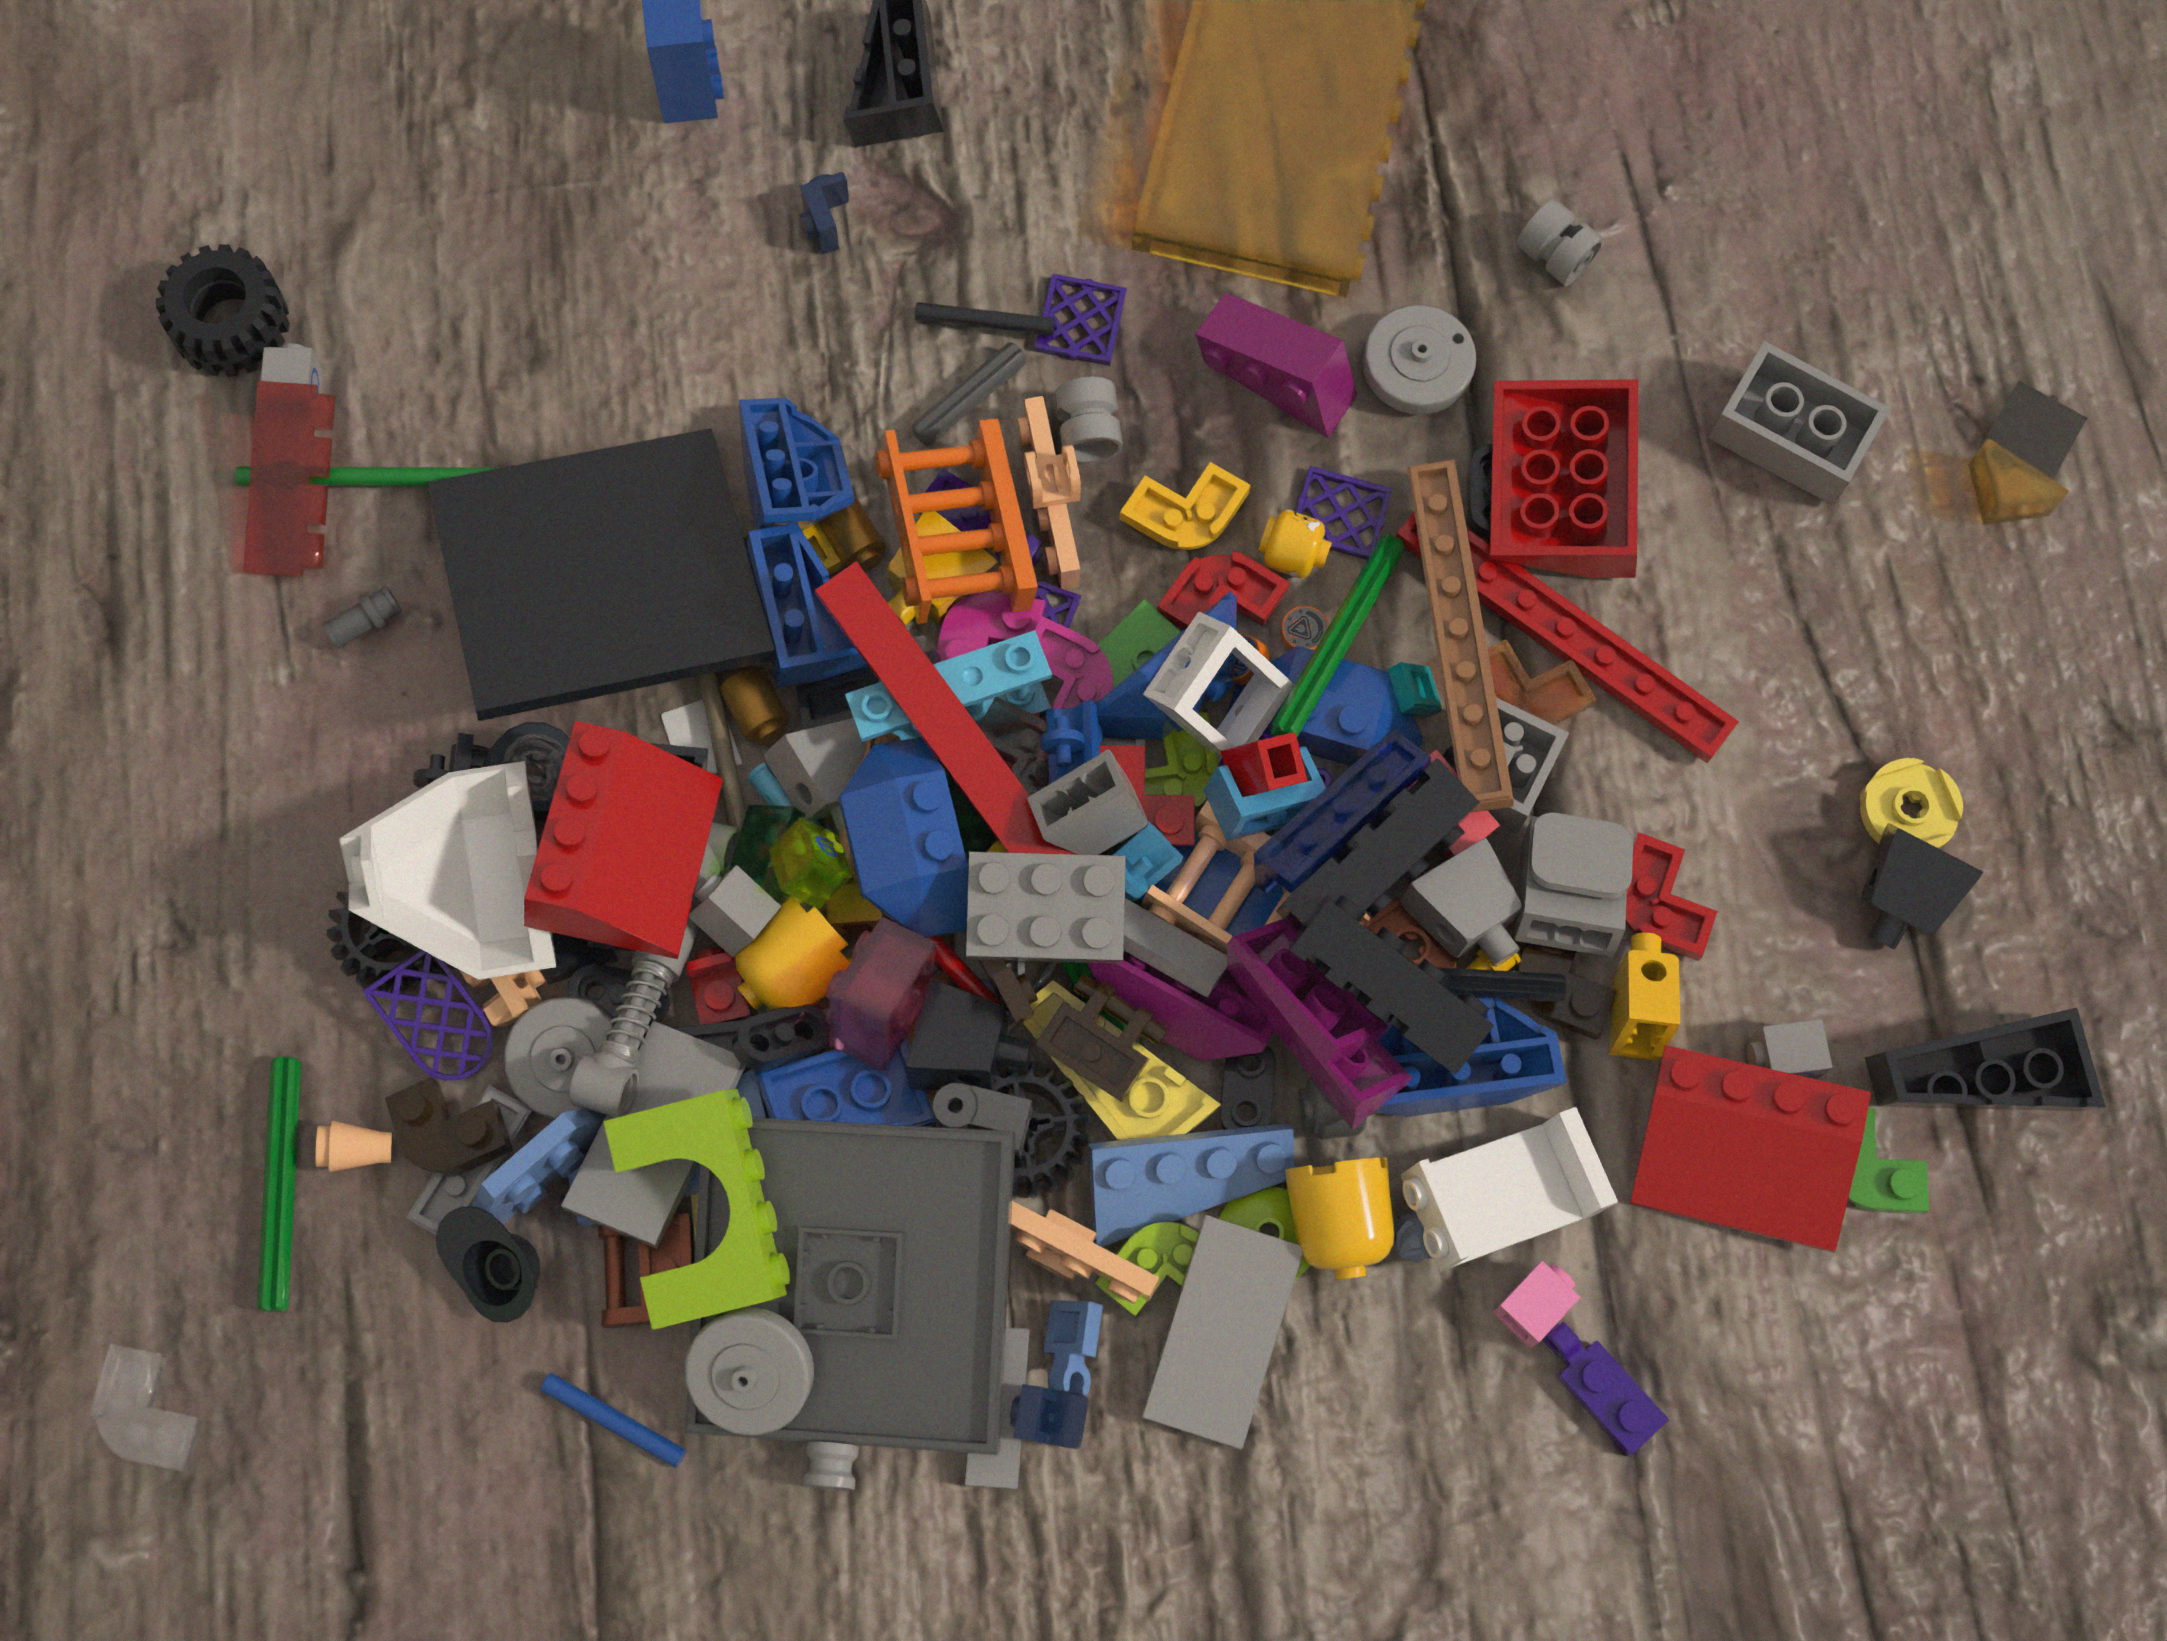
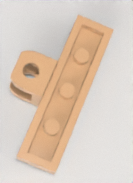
M1043 396L1024 399V417L1017 418V427L1021 446L1030 445L1031 452L1024 453V468L1032 506L1036 512L1038 528L1040 532L1048 531L1051 546L1044 547L1047 571L1049 576L1057 574L1061 589L1078 588L1080 566L1066 503L1080 501L1081 482L1073 445L1062 446V454H1055Z
M1012 1201L1011 1230L1017 1232L1014 1241L1029 1249L1026 1254L1029 1261L1068 1282H1073L1076 1275L1088 1279L1093 1272L1111 1281L1107 1290L1133 1304L1136 1303L1138 1297L1150 1301L1159 1283L1158 1276L1093 1243L1096 1238V1232L1050 1209L1045 1218Z

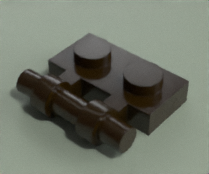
M1083 974L1073 991L1088 1000L1082 1011L1078 1012L1063 1002L1035 1045L1122 1102L1150 1060L1133 1047L1141 1036L1159 1046L1169 1029L1154 1020L1155 1014L1144 1006L1138 1009L1116 995L1117 989L1106 981L1098 983L1086 974ZM1103 1011L1126 1025L1119 1038L1095 1023Z

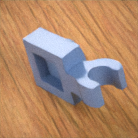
M1051 1300L1044 1353L1054 1355L1053 1366L1048 1377L1049 1389L1087 1396L1091 1378L1089 1370L1084 1363V1357L1096 1358L1103 1305L1090 1301Z

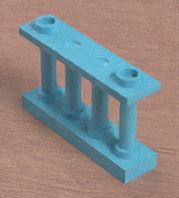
M1035 630L933 664L980 729L1039 713L1040 718L1046 716V711L1051 709L1041 681L1052 678V672ZM880 682L845 694L862 742L891 732L898 735L901 740L920 737Z

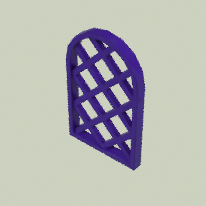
M421 949L401 964L395 965L391 971L366 987L362 992L410 1054V1058L429 1076L444 1081L462 1080L475 1074L487 1062L493 1047L492 1029L483 1009L476 1004L447 963L433 956L447 975L429 972L432 955ZM426 954L423 971L405 969ZM396 975L393 992L375 990ZM402 975L422 978L419 996L399 993ZM428 979L447 981L444 1000L425 997ZM453 983L468 1003L450 1001ZM374 996L392 999L389 1016ZM398 1000L417 1002L415 1020L395 1018ZM423 1004L443 1006L440 1024L421 1022ZM449 1007L468 1010L465 1028L446 1025ZM474 1011L481 1019L486 1031L472 1029ZM396 1025L413 1027L411 1044H409ZM419 1028L439 1031L436 1049L416 1046ZM445 1032L464 1034L461 1052L442 1050ZM470 1035L487 1038V1047L483 1056L467 1053ZM417 1053L435 1055L433 1068L431 1069L422 1061ZM440 1057L460 1059L458 1073L445 1074L439 1072ZM466 1060L477 1061L474 1067L464 1071Z

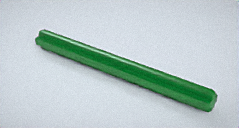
M1385 534L1379 539L1275 717L1271 729L1273 737L1296 732L1298 737L1401 558L1402 550L1405 547L1401 538H1394L1391 534Z

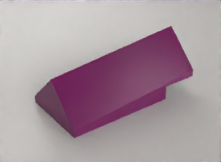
M1287 918L1233 936L1227 943V970L1352 1130L1412 1079L1411 1075L1378 1041L1389 1026L1356 999L1357 996L1352 992L1339 988L1327 979L1314 966L1313 962L1309 959L1303 961L1290 951L1289 942L1298 930Z

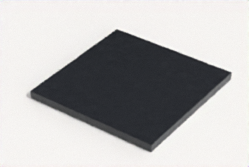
M712 428L427 482L478 721L776 660L775 648Z

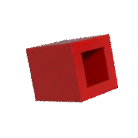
M1296 732L1221 751L1223 763L1228 766L1242 797L1308 781Z

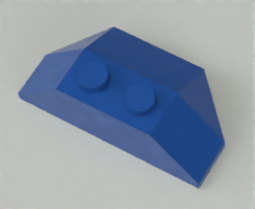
M787 398L739 400L744 475L756 530L795 523L799 525L801 530L807 529L854 504V493L841 442L837 436L815 419L797 411V406Z
M1229 591L1204 614L1228 624L1236 630L1237 597ZM1186 629L1103 698L1095 702L1098 711V724L1102 726V737L1162 740L1174 729L1177 732L1184 730L1146 698L1143 693ZM1230 652L1193 707L1197 714L1199 712L1198 709L1207 701L1217 702L1231 689L1234 683L1232 677L1236 656ZM1191 661L1185 665V668L1189 666Z
M1296 646L1270 663L1295 685L1315 650ZM1346 659L1341 660L1297 737L1298 744L1312 748L1310 755L1351 767L1362 764L1378 767L1389 778L1395 780L1400 779L1415 767L1423 735L1413 715L1401 714L1389 673ZM1236 683L1228 712L1246 685ZM1282 705L1280 706V708L1278 709V711L1276 712V714L1264 730L1265 732L1271 733L1273 721L1277 716L1279 710L1281 709Z
M921 737L873 745L838 798L861 896L887 917L907 929V932L916 940L967 931L968 864L945 771Z
M1478 998L1490 1008L1484 1017L1490 1020L1494 1027L1455 1075L1397 1031L1398 1028L1392 1023H1386L1389 1028L1378 1041L1411 1075L1412 1079L1375 1112L1410 1117L1508 1104L1565 1085L1567 1081L1557 1033L1546 1026L1542 1027L1524 1013L1498 998Z

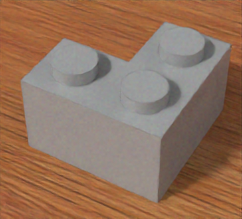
M1496 697L1514 807L1488 811L1499 825L1518 834L1569 733Z

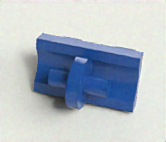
M1091 700L1083 701L1072 708L1046 711L1047 732L1041 736V749L1048 753L1049 784L1100 754L1099 745L1103 742L1102 726L1098 724L1097 704Z

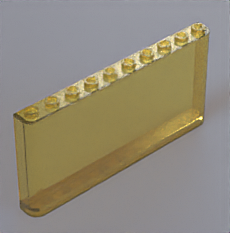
M1193 0L1136 216L1132 249L1346 298L1350 281L1360 283L1366 255L1359 254L1357 251L1360 241L1369 243L1375 215L1368 214L1367 209L1369 201L1379 202L1385 175L1376 174L1378 162L1388 164L1394 136L1385 134L1387 124L1397 125L1403 97L1394 96L1396 86H1406L1412 59L1404 57L1405 48H1415L1421 21L1413 19L1414 10L1424 11L1426 0Z

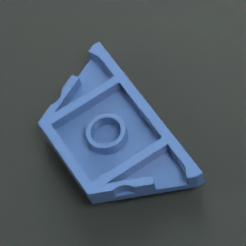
M585 1108L579 1111L563 1112L480 1184L476 1194L477 1199L471 1207H478L493 1214L502 1224L507 1222L519 1210L522 1213H526L533 1209L544 1199L547 1194L545 1188L559 1175L562 1178H567L570 1172L581 1167L586 1157L584 1154L590 1149L606 1114Z

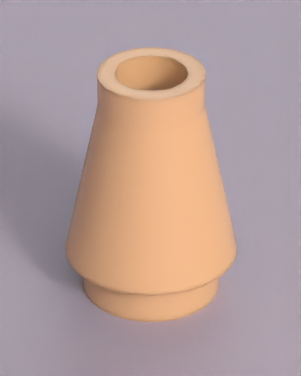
M332 1121L331 1126L318 1125L316 1167H329V1172L377 1163H391L393 1132H380Z

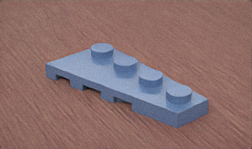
M1288 1123L1089 1143L1092 1231L1096 1232V1238L1093 1243L1102 1247L1130 1237L1137 1230L1147 1225L1158 1222H1172L1285 1182V1169L1295 1168L1293 1128Z

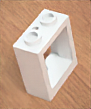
M1198 612L1143 695L1208 751L1222 757L1221 751L1258 741L1291 692L1294 684L1234 628ZM1231 652L1254 675L1216 730L1193 710V707ZM1191 661L1189 666L1185 668V665Z

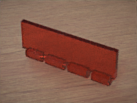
M258 381L243 572L303 577L304 567L323 568L325 534L307 532V524L326 526L329 487L311 484V477L330 478L332 439L314 437L315 430L333 431L336 397L328 394H318L317 385Z

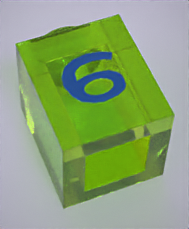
M800 817L769 849L780 890L818 909L852 877L839 835L803 817Z

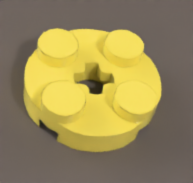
M1903 758L1889 762L1874 774L1860 793V813L1866 830L1879 845L1887 823H1890L1940 849L1952 838L1957 829L1958 821L1962 818V796L1954 780L1940 768L1936 771L1930 766L1923 765V760ZM1902 797H1908L1911 803L1919 802L1921 804L1922 810L1916 814L1917 818H1911L1903 813L1901 810L1903 805Z

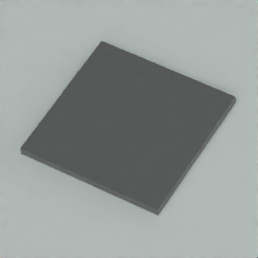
M752 1117V1127L747 1130L752 1149H758L763 1160L765 1178L760 1180L764 1201L769 1200L775 1210L777 1231L772 1234L777 1253H783L786 1258L790 1281L789 1284L785 1285L787 1295L746 1307H756L774 1312L788 1320L802 1334L813 1358V1386L802 1409L790 1423L775 1432L759 1436L738 1435L717 1427L699 1412L687 1391L685 1433L804 1442H832L860 1446L987 1455L999 1454L1016 1131ZM700 1164L695 1263L705 1259L716 1250L727 1232L730 1220V1205L725 1188L718 1177L702 1164ZM718 1314L691 1320L690 1344L701 1328Z

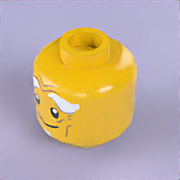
M1284 510L1277 518L1269 517L1258 552L1264 553L1263 559L1267 567L1299 579H1304L1310 575L1313 566L1323 569L1332 542L1323 539L1325 535V525L1323 522L1292 510Z

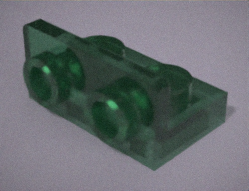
M748 805L728 872L737 865L779 903L805 813L794 806Z

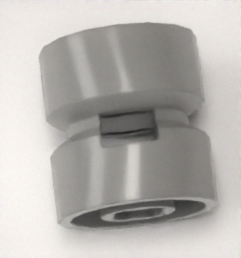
M1554 198L1545 203L1529 220L1517 238L1516 246L1535 262L1545 260V270L1566 287L1572 284L1589 267L1603 247L1605 240L1586 223L1574 224V213Z
M1081 377L1069 380L1055 390L1058 420L1062 423L1060 426L1061 448L1062 446L1073 445L1077 463H1099L1117 456L1123 450L1120 421L1113 416V413L1118 410L1115 385L1111 380L1103 377Z

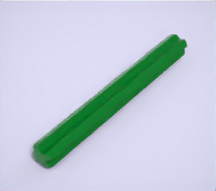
M288 1056L276 1057L270 1062L257 1295L258 1309L270 1313L286 1311L289 1307L301 1063L297 1058Z

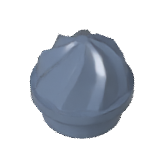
M1413 1210L1410 1214L1400 1216L1395 1222L1393 1247L1397 1255L1401 1256L1404 1260H1410L1416 1264L1425 1258H1432L1425 1248L1423 1241L1424 1226L1419 1220L1416 1211Z

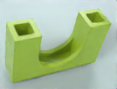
M738 1089L721 1090L603 1121L615 1173L631 1171L674 1159H688L710 1169L721 1181L729 1199L730 1220L728 1229L722 1242L713 1253L697 1263L640 1277L652 1330L774 1300L787 1295L785 1285L789 1284L790 1281L789 1268L783 1253H777L772 1233L777 1231V1218L772 1203L769 1200L764 1201L760 1180L765 1178L764 1164L758 1149H752L747 1130L752 1127V1114L746 1098H740Z

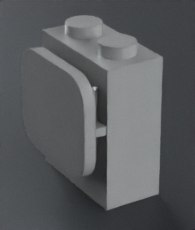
M1546 813L1540 817L1531 816L1521 844L1518 898L1521 901L1522 910L1516 917L1514 941L1614 958L1625 932L1627 891L1632 881L1633 838L1629 831L1617 823L1561 813Z

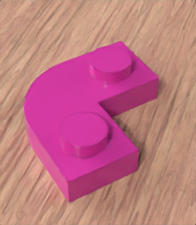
M993 591L971 594L957 602L945 616L936 652L939 654L941 661L989 646V643L995 644L1034 631L1040 617H1044L1045 600L1034 599L1031 610L1012 612L1008 595H1002L1000 592Z
M1041 616L1034 630L1040 641L1052 676L1063 681L1050 710L1072 708L1087 700L1095 703L1103 698L1113 688V675L1109 661L1101 648L1091 639ZM1047 718L1043 724L1045 727H1047Z

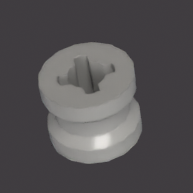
M807 1442L806 1454L810 1458L809 1470L803 1474L802 1486L854 1491L856 1479L851 1474L852 1463L858 1458L859 1446L832 1442Z

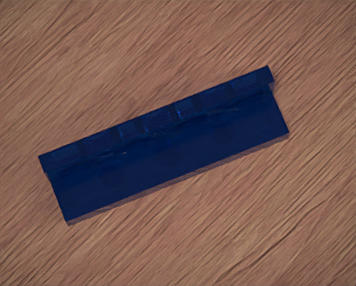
M1393 728L1254 852L1255 885L1267 893L1278 883L1292 894L1357 832L1376 818L1404 788L1408 789L1424 773V770L1431 764V757Z

